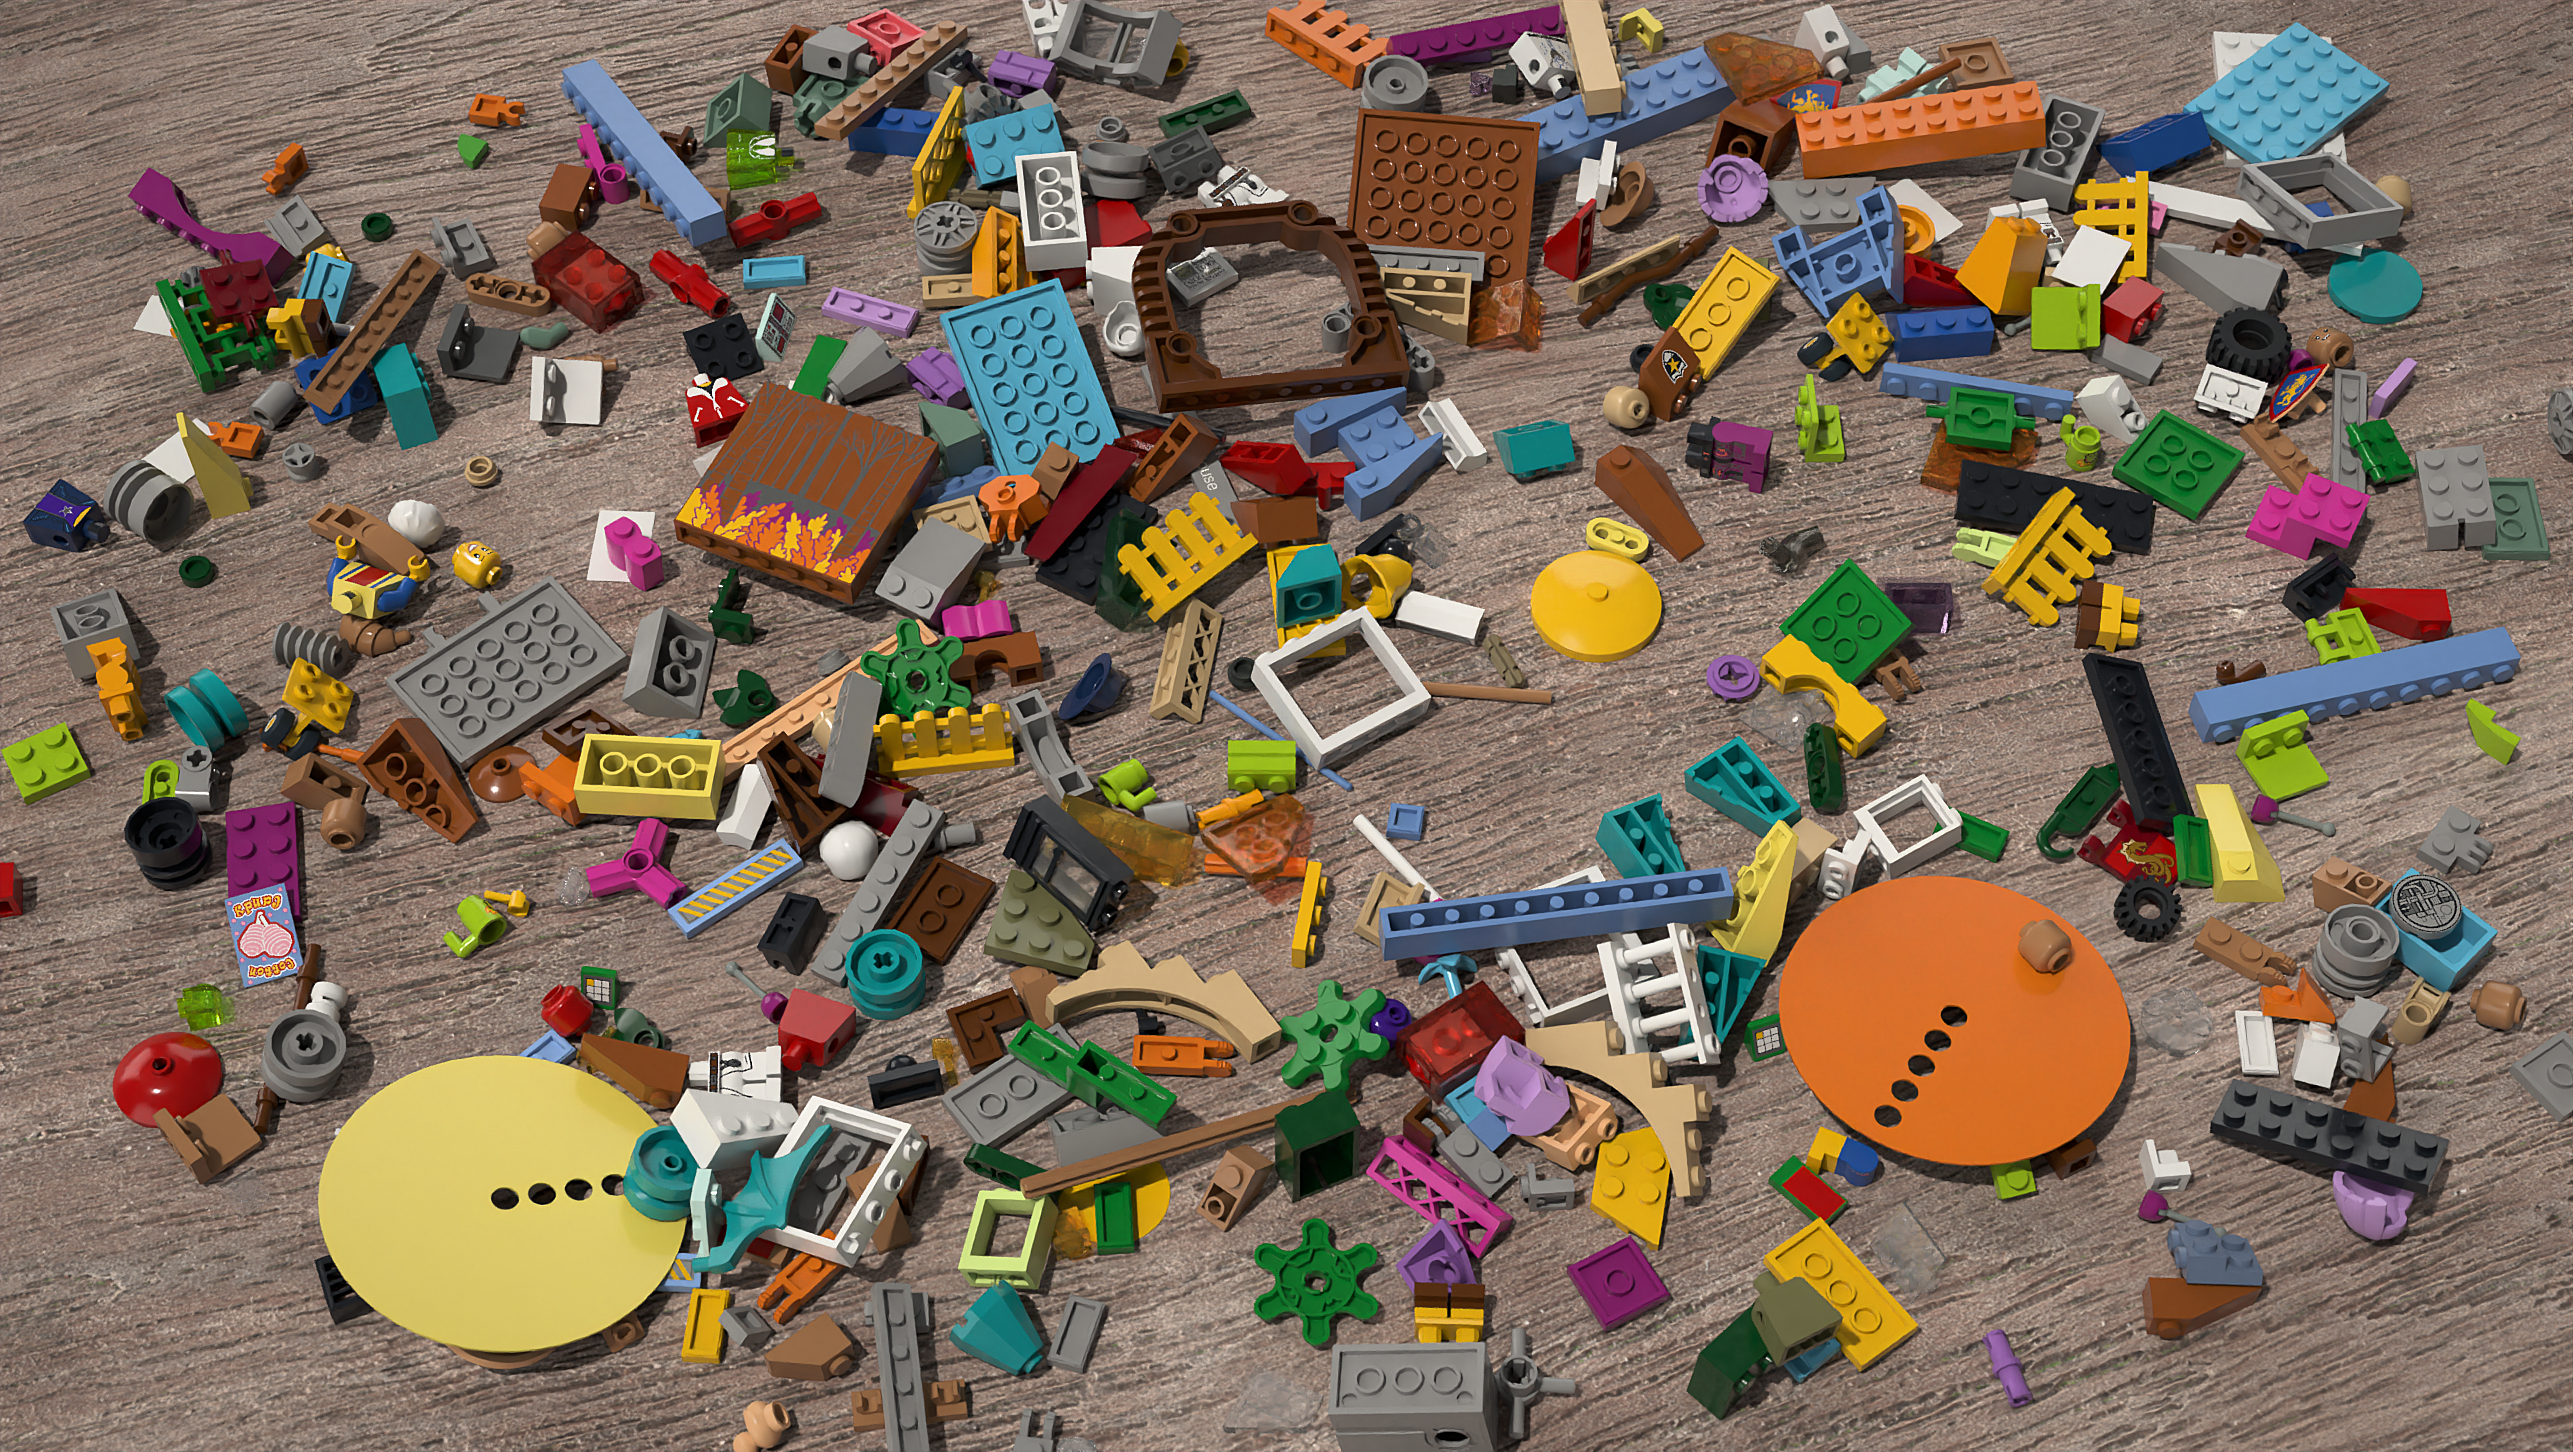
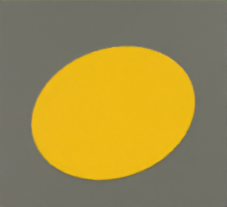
M1155 1162L1066 1188L1058 1200L1061 1214L1076 1233L1088 1240L1097 1242L1094 1184L1130 1181L1135 1241L1150 1233L1161 1222L1168 1209L1170 1184L1166 1172L1159 1162Z

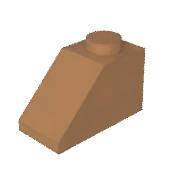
M1051 441L1031 475L1032 478L1041 484L1042 490L1040 494L1050 501L1051 507L1079 464L1080 458Z
M310 752L288 766L280 794L307 809L323 810L328 802L340 798H351L361 804L367 783Z
M879 1162L845 1177L849 1197L854 1207L878 1170ZM895 1197L884 1219L871 1237L879 1255H883L913 1241L897 1197Z
M826 1312L764 1355L768 1372L772 1377L822 1382L827 1381L832 1376L843 1374L849 1369L852 1362L855 1361L852 1343Z

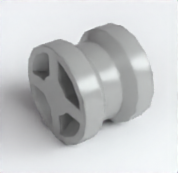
M296 443L285 449L282 459L287 468L288 476L293 482L300 484L308 483L318 476L320 467L316 460L315 452L310 445Z

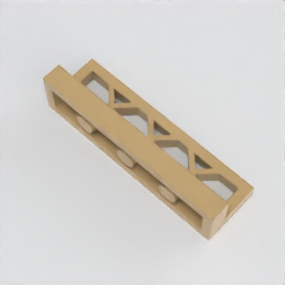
M1194 596L1180 603L1171 612L1149 714L1158 720L1172 712L1193 725L1200 722L1223 615ZM1200 614L1210 620L1208 631H1205L1199 619ZM1196 639L1199 640L1204 651L1203 657L1200 658L1194 647ZM1189 666H1193L1198 677L1196 684H1193L1188 673ZM1187 692L1192 703L1191 709L1181 703L1183 693Z

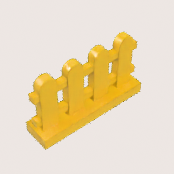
M2136 171V182L2128 183V178H2120V183L2096 184V179H2088V184L2078 185L2074 189V199L2078 204H2087V210H2080L2074 214V227L2078 230L2082 225L2096 230L2119 229V235L2112 236L2132 243L2126 255H2134V261H2126L2125 255L2110 282H2118V287H2120L2132 275L2147 282L2148 171ZM2119 203V209L2095 210V204ZM2127 203H2135V208L2127 209ZM2127 229H2135V235H2127Z
M2064 487L2050 497L1980 586L1989 595L2001 589L2005 593L2002 598L2007 603L2013 600L2030 615L2027 621L2032 625L2038 622L2044 627H2049L2056 623L2059 614L2056 608L2051 605L2056 599L2058 602L2066 604L2075 599L2076 589L2069 582L2071 578L2075 577L2079 581L2090 578L2094 574V566L2087 559L2088 556L2092 554L2096 558H2103L2112 550L2111 542L2105 537L2107 531L2102 526L2096 529L2082 517L2080 513L2083 509L2078 505H2075L2073 508L2069 505L2075 494L2067 487ZM2054 522L2059 525L2055 530L2051 527ZM2065 532L2083 546L2080 552L2062 537ZM2039 545L2041 549L2036 553L2033 548ZM2048 554L2066 569L2062 575L2044 560ZM2020 567L2023 571L2018 576L2015 571ZM2030 577L2048 592L2044 598L2026 583Z
M1203 492L1194 493L1188 501L1189 508L1193 512L1190 516L1187 517L1179 509H1173L1165 517V524L1169 528L1167 533L1163 534L1159 528L1151 526L1143 532L1141 537L1143 544L1146 546L1144 550L1140 552L1135 545L1126 544L1118 552V559L1122 563L1119 570L1123 575L1129 572L1144 591L1140 595L1144 601L1150 599L1154 604L1147 612L1154 623L1247 554L1258 543L1251 532L1241 539L1237 534L1240 527L1236 523L1232 526L1216 507L1220 504L1216 497L1210 500ZM1199 520L1214 539L1208 543L1193 523ZM1173 538H1177L1191 557L1187 560L1182 558L1170 542ZM1218 546L1224 551L1219 556L1214 551ZM1150 555L1154 556L1167 573L1163 578L1158 575L1146 558ZM1194 564H1197L1201 569L1196 574L1190 568ZM1172 581L1177 585V588L1173 591L1167 586Z
M996 703L983 706L982 714L968 715L966 708L954 707L948 711V718L934 719V714L931 711L923 710L915 713L914 721L900 722L899 716L886 714L880 718V725H873L874 737L882 738V745H876L879 774L892 779L1015 766L1012 732L1004 731V724L1010 723L1009 711L1002 712V707ZM983 726L984 734L971 735L970 727ZM949 729V738L937 739L936 731ZM902 734H916V741L903 742Z

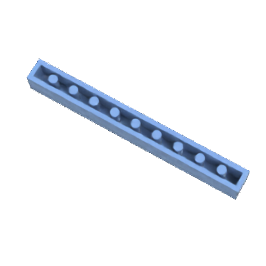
M592 59L563 69L564 82L561 83V89L567 100L571 99L578 114H583L586 117L587 123H591L592 129H596L603 144H608L611 147L614 157L617 160L621 159L628 174H633L636 177L640 188L649 193L653 204L661 207L668 222L672 221L675 224L679 235L682 238L685 237L693 247L727 235L723 209L598 62Z
M2499 627L2195 692L2188 713L2203 743L2213 741L2224 742L2231 737L2241 736L2245 729L2301 709L2307 714L2310 719L2309 721L2317 722L2325 717L2338 714L2349 715L2361 709L2381 708L2389 703L2399 701L2410 702L2418 697L2431 694L2442 695L2450 690L2459 688L2470 689L2479 684L2492 681L2502 682L2513 676L2521 656L2505 627Z
M1717 867L1379 908L1378 934L1383 960L1388 961L1665 927L1673 922L1689 924L1729 919L1734 893L1727 867Z

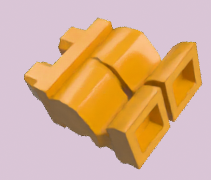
M120 637L87 645L86 648L97 670L96 679L101 690L98 691L100 701L115 733L120 732L123 741L143 737L141 725L149 724L147 714L139 698L141 697L140 685L143 681L127 646L121 642Z

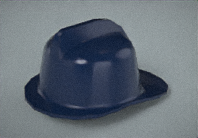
M1102 653L1097 656L1083 677L1064 698L1058 713L1060 719L1068 720L1073 718L1083 709L1094 713L1104 712L1116 703L1126 686L1127 680L1112 667V658L1109 653Z

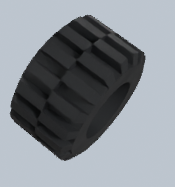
M2242 307L2235 308L2234 312L2229 310L2224 313L2223 317L2220 316L2214 325L2205 355L2206 360H2208L2207 364L2273 385L2281 377L2292 347L2291 333L2287 332V325L2280 323V318L2276 315H2269V311L2263 309L2262 311H2257L2254 307H2248V310H2244Z

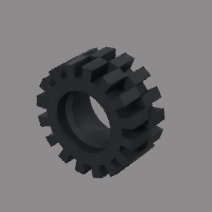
M2150 874L2146 880H2144L2143 875L2137 876L2135 880L2130 879L2123 886L2114 903V907H2116L2113 912L2114 918L2119 917L2116 923L2119 929L2125 926L2124 934L2128 937L2132 932L2135 933L2134 940L2140 942L2143 937H2146V943L2153 942L2155 937L2158 941L2163 939L2166 934L2168 935L2172 931L2180 917L2182 905L2178 903L2181 897L2179 894L2173 895L2176 888L2172 884L2168 888L2164 886L2166 879L2162 877L2158 882L2154 881L2155 875ZM2140 898L2154 901L2160 908V916L2155 919L2141 916L2135 909V902Z

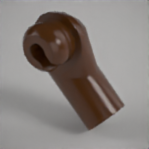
M2224 660L2216 666V677L2222 684L2232 685L2258 679L2266 673V668L2261 661L2255 660L2243 669H2236L2233 662Z

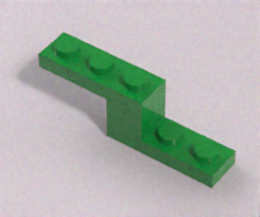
M1029 1019L1007 1046L1008 1053L1094 1108H1097L1104 1097H1106L1156 1130L1177 1103V1095L1087 1039L1077 1051Z

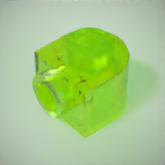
M199 984L195 987L182 989L183 997L177 998L180 1019H187L191 1031L212 1028L222 1023L224 1020L222 992L219 988L210 984Z

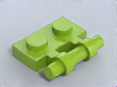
M2359 607L2328 613L2325 620L2327 625L2320 626L2315 618L2307 620L2304 624L2308 631L2306 637L2310 645L2316 647L2320 655L2318 660L2321 665L2382 653ZM2335 639L2339 648L2332 650L2328 640Z

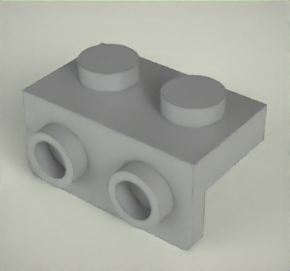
M438 216L432 218L434 229L430 231L433 243L436 248L442 247L443 250L440 251L442 261L446 269L452 268L456 278L492 266L490 258L470 218L446 226H442Z

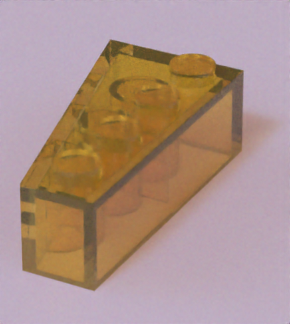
M1064 793L1060 807L1135 872L1132 878L1162 885L1179 886L1195 840L1194 836ZM1049 837L1044 853L1053 859V849L1058 845ZM1065 851L1064 855L1058 860L1060 864L1083 868Z

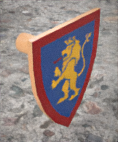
M1810 78L1796 81L1783 87L1770 97L1769 100L1799 114L1838 108L1843 81L1825 78Z
M2326 363L2288 372L2271 400L2269 407L2271 422L2275 423L2286 414L2293 419H2298L2307 405L2317 414L2321 413L2326 408V404L2312 389L2322 378L2330 364Z

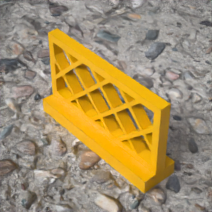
M954 86L911 169L914 196L907 208L908 218L915 219L919 212L930 204L947 201L948 189L955 188L967 164L964 146L966 141L963 142L960 132L962 129L959 126V121L966 115L963 87Z

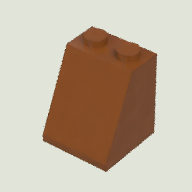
M1744 92L1720 112L1705 167L1709 168L1713 160L1718 156L1731 154L1739 158L1747 157L1757 162L1767 177L1789 144L1796 125L1795 114L1799 113Z

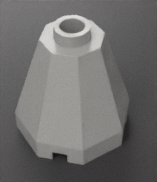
M863 326L853 335L828 374L827 379L830 384L827 388L836 400L839 401L843 398L846 402H851L897 385L908 375L897 356L892 357L888 351L890 347L870 326Z

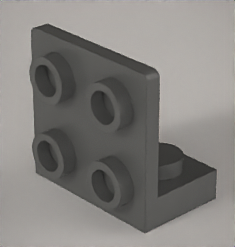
M455 303L436 349L443 374L503 382L520 342V332L475 326L474 319L470 317L468 306Z

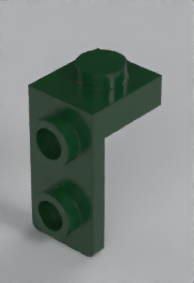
M730 568L727 578L722 579L720 582L719 598L716 604H712L709 609L708 622L712 624L716 638L726 639L732 643L753 644L756 636L753 615L732 611L741 585L738 570Z

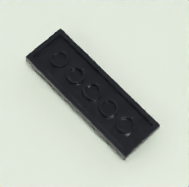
M1963 459L1959 471L1954 519L2024 532L2050 497L2064 487H2067L2075 494L2069 505L2072 508L2078 505L2083 509L2080 513L2082 517L2096 529L2102 526L2107 531L2105 537L2111 542L2112 550L2145 556L2149 547L2153 495ZM2054 522L2051 527L2055 530L2059 525ZM2067 532L2062 536L2066 541L2078 543Z
M2089 652L2082 659V663L2136 825L2174 831L2173 817L2179 814L2195 817L2143 664L2142 662Z
M2233 1079L2210 1123V1133L2424 1196H2428L2449 1147V1139L2238 1079Z

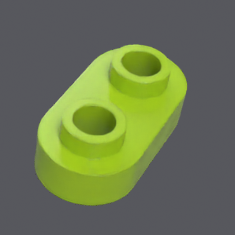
M163 759L155 761L148 766L144 774L142 805L152 799L175 797V789L180 775V770L176 763Z

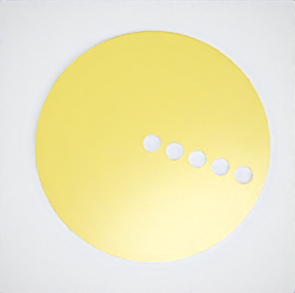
M493 1055L451 1060L426 1067L391 1083L366 1101L341 1128L327 1154L319 1181L318 1210L324 1241L333 1262L355 1292L380 1314L417 1335L439 1343L485 1352L513 1353L558 1347L585 1339L625 1318L658 1288L670 1271L684 1237L687 1216L676 1221H659L644 1216L633 1208L624 1194L612 1196L602 1189L601 1183L606 1177L617 1175L624 1178L637 1139L647 1130L658 1127L656 1122L638 1104L607 1082L567 1065L523 1056ZM573 1180H583L591 1185L592 1194L585 1200H574L566 1194L565 1187ZM545 1184L554 1189L556 1197L553 1202L547 1205H538L530 1200L528 1192L535 1185ZM499 1189H510L518 1195L519 1202L514 1208L503 1210L493 1205L491 1196Z

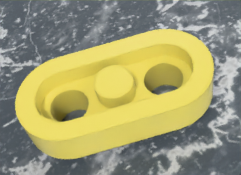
M1603 517L1591 520L1586 527V542L1595 550L1616 553L1634 562L1642 560L1647 554L1648 537L1638 529Z

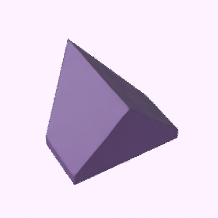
M1441 1218L1395 1265L1413 1294L1414 1282L1448 1283L1449 1298L1451 1297L1452 1283L1477 1284L1466 1249L1446 1218Z

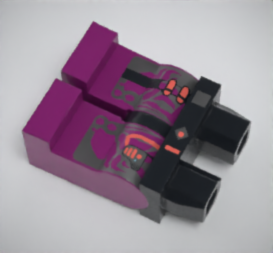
M1713 416L1710 419L1709 425L1692 421L1687 435L1689 446L1686 451L1685 463L1699 466L1700 477L1709 479L1711 475L1718 480L1732 479L1749 484L1748 491L1761 494L1769 472L1774 431L1734 422H1721V418Z

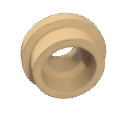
M476 456L470 459L465 468L466 480L474 486L488 485L496 479L498 474L495 463L485 456Z

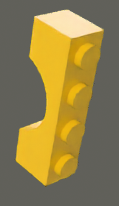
M1789 634L1762 656L1759 674L1782 695L1797 691L1810 692L1820 696L1831 706L1835 714L1833 729L1836 733V741L1855 759L1884 735L1887 718L1878 706L1871 705L1865 700L1854 685L1846 683L1841 679L1829 663L1818 659L1803 641H1798Z

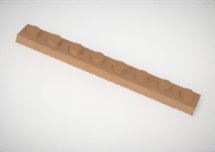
M951 20L939 22L814 124L815 135L842 141L968 37L967 26L955 24Z
M415 248L312 381L302 397L328 414H331L437 275L442 265Z

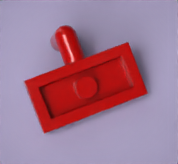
M1355 462L1305 463L1312 476L1303 483V488L1293 495H1318L1320 509L1328 510L1331 506V495H1344V477L1355 472Z

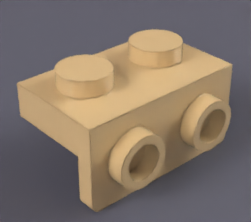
M1381 871L1373 882L1353 931L1381 947L1378 934L1379 908L1424 903V898L1421 895L1425 885L1418 882L1410 888L1384 871Z

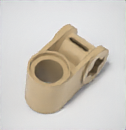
M2419 976L2393 1023L2392 1033L2395 1038L2407 1045L2419 1043L2434 1020H2437L2452 993L2449 991L2444 993L2425 983V978Z

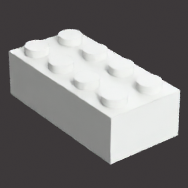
M1076 151L1015 156L1027 272L1086 267V260H1088L1087 239Z

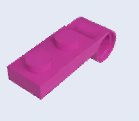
M591 123L579 126L581 138L576 141L581 157L587 156L588 158L584 160L585 168L593 169L595 180L599 183V188L606 202L610 204L625 202L630 197L625 168L615 163L606 165Z

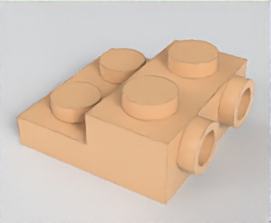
M1565 1082L1571 1107L1562 1118L1548 1131L1535 1136H1516L1542 1148L1547 1159L1574 1171L1580 1164L1587 1165L1594 1157L1596 1146L1603 1139L1610 1140L1615 1135L1618 1120L1611 1103Z

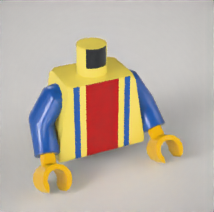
M340 535L335 541L338 558H334L326 579V586L329 596L332 597L331 606L333 609L343 614L350 613L367 619H377L406 608L407 603L419 586L417 581L429 578L431 571L427 559L420 565L416 555L408 560V567L411 573L409 577L353 561L349 563L347 560H351L357 555L356 541L353 538L349 546H343V536Z

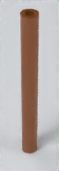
M1955 56L1859 105L1894 101L1960 68L1961 61Z

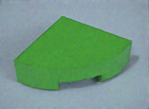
M461 133L457 145L461 158L467 166L474 169L489 150L488 142Z

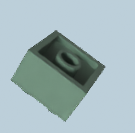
M744 72L719 92L707 104L703 146L707 148H750L759 141V136L760 140H763L770 131L769 118L772 110V89Z
M925 401L918 403L922 436L929 437L939 443L940 464L938 468L945 479L952 476L961 477L972 473L977 467L984 466L987 454L982 445V439L985 438V434L978 421L974 422L965 410Z

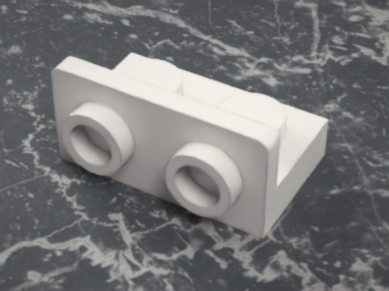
M1859 829L1854 841L1847 840L1842 853L1827 848L1818 880V891L1833 899H1842L1854 893L1864 872L1872 833Z

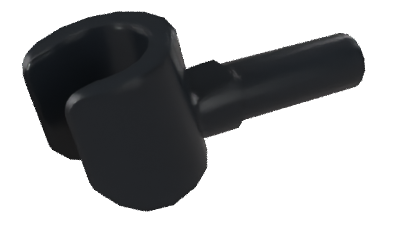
M961 50L950 59V64L954 69L960 71L966 68L981 83L988 81V78L972 62L973 54L971 51Z
M2284 268L2274 295L2277 310L2285 308L2281 287L2288 284V274Z
M1134 1008L1138 1019L1139 1035L1159 1036L1157 1016L1146 1017L1144 1009Z

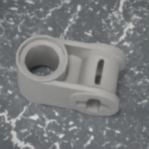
M201 745L192 746L183 753L181 758L182 762L179 781L175 789V797L189 802L195 811H215L218 804L220 769L213 762V755L209 748Z

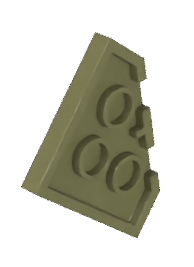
M1011 869L984 944L983 954L1080 977L1089 969L1095 943L1071 911L1026 872Z

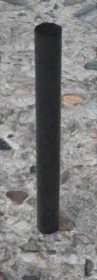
M1111 404L1108 405L1113 418L1167 430L1175 420L1156 414ZM1209 427L1220 439L1219 442L1224 443L1227 438V431Z

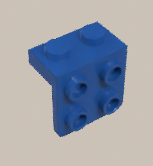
M339 347L330 350L327 356L317 360L316 357L306 359L298 364L299 367L294 368V376L299 387H303L304 392ZM364 369L331 414H328L310 401L309 403L318 422L322 425H327L376 405L378 397Z

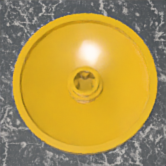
M1599 550L1575 552L1553 561L1537 577L1530 601L1531 619L1540 637L1559 653L1576 660L1592 663L1621 660L1644 648L1658 629L1662 610V600L1658 586L1643 567L1622 555Z

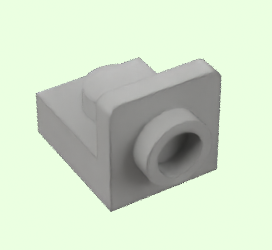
M1527 1163L1526 1176L1520 1177L1519 1182L1521 1199H1528L1529 1212L1573 1209L1575 1195L1573 1179L1550 1177L1543 1181H1537L1535 1164Z

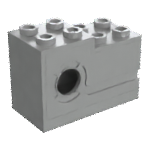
M1485 1342L1333 1345L1328 1416L1333 1429H1336L1335 1435L1341 1452H1497L1499 1392Z

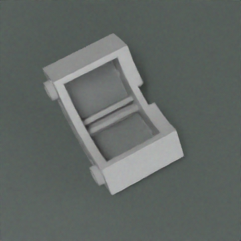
M1070 0L1048 60L1055 63L1057 68L1082 78L1083 74L1099 77L1098 83L1122 88L1123 83H1133L1136 89L1157 87L1162 85L1183 22L1174 18V14L1170 11L1163 9L1136 12L1115 8L1100 3L1098 0Z

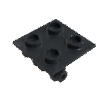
M741 312L682 332L687 344L685 345L689 357L692 356L698 373L708 374L711 381L722 377L732 381L764 369Z

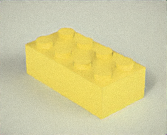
M585 734L573 788L580 813L716 820L726 769L721 740Z

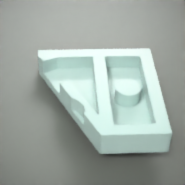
M697 1168L690 1198L693 1240L700 1241L696 1258L710 1256L711 1248L716 1247L721 1224L725 1225L727 1222L725 1212L721 1209L723 1200L721 1184H717L712 1169Z

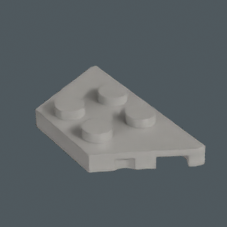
M1876 177L1768 181L1767 196L1774 203L1773 209L1779 216L1786 219L1787 225L1790 228L1800 225L1806 233L1849 231L1858 226L1861 216L1855 198L1873 190Z

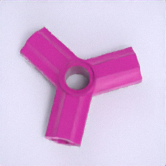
M647 818L645 821H640L631 849L624 854L623 858L585 868L593 898L632 888L635 891H643L665 910L681 902L688 892L686 885L659 864L670 834L669 826L661 823L658 819Z

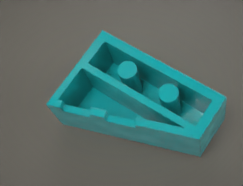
M1737 736L1684 771L1685 789L1688 793L1765 838L1778 820L1785 821L1790 828L1801 820V806L1740 736Z

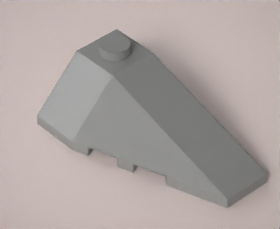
M2166 242L2160 243L2153 265L2154 268L2222 317L2225 312L2229 310L2234 312L2235 308L2240 307L2244 310H2248V307H2254L2257 311H2262V309L2269 311L2284 268L2280 264L2252 254L2244 253L2243 257L2227 255V251L2224 250L2207 253L2201 252L2195 246Z

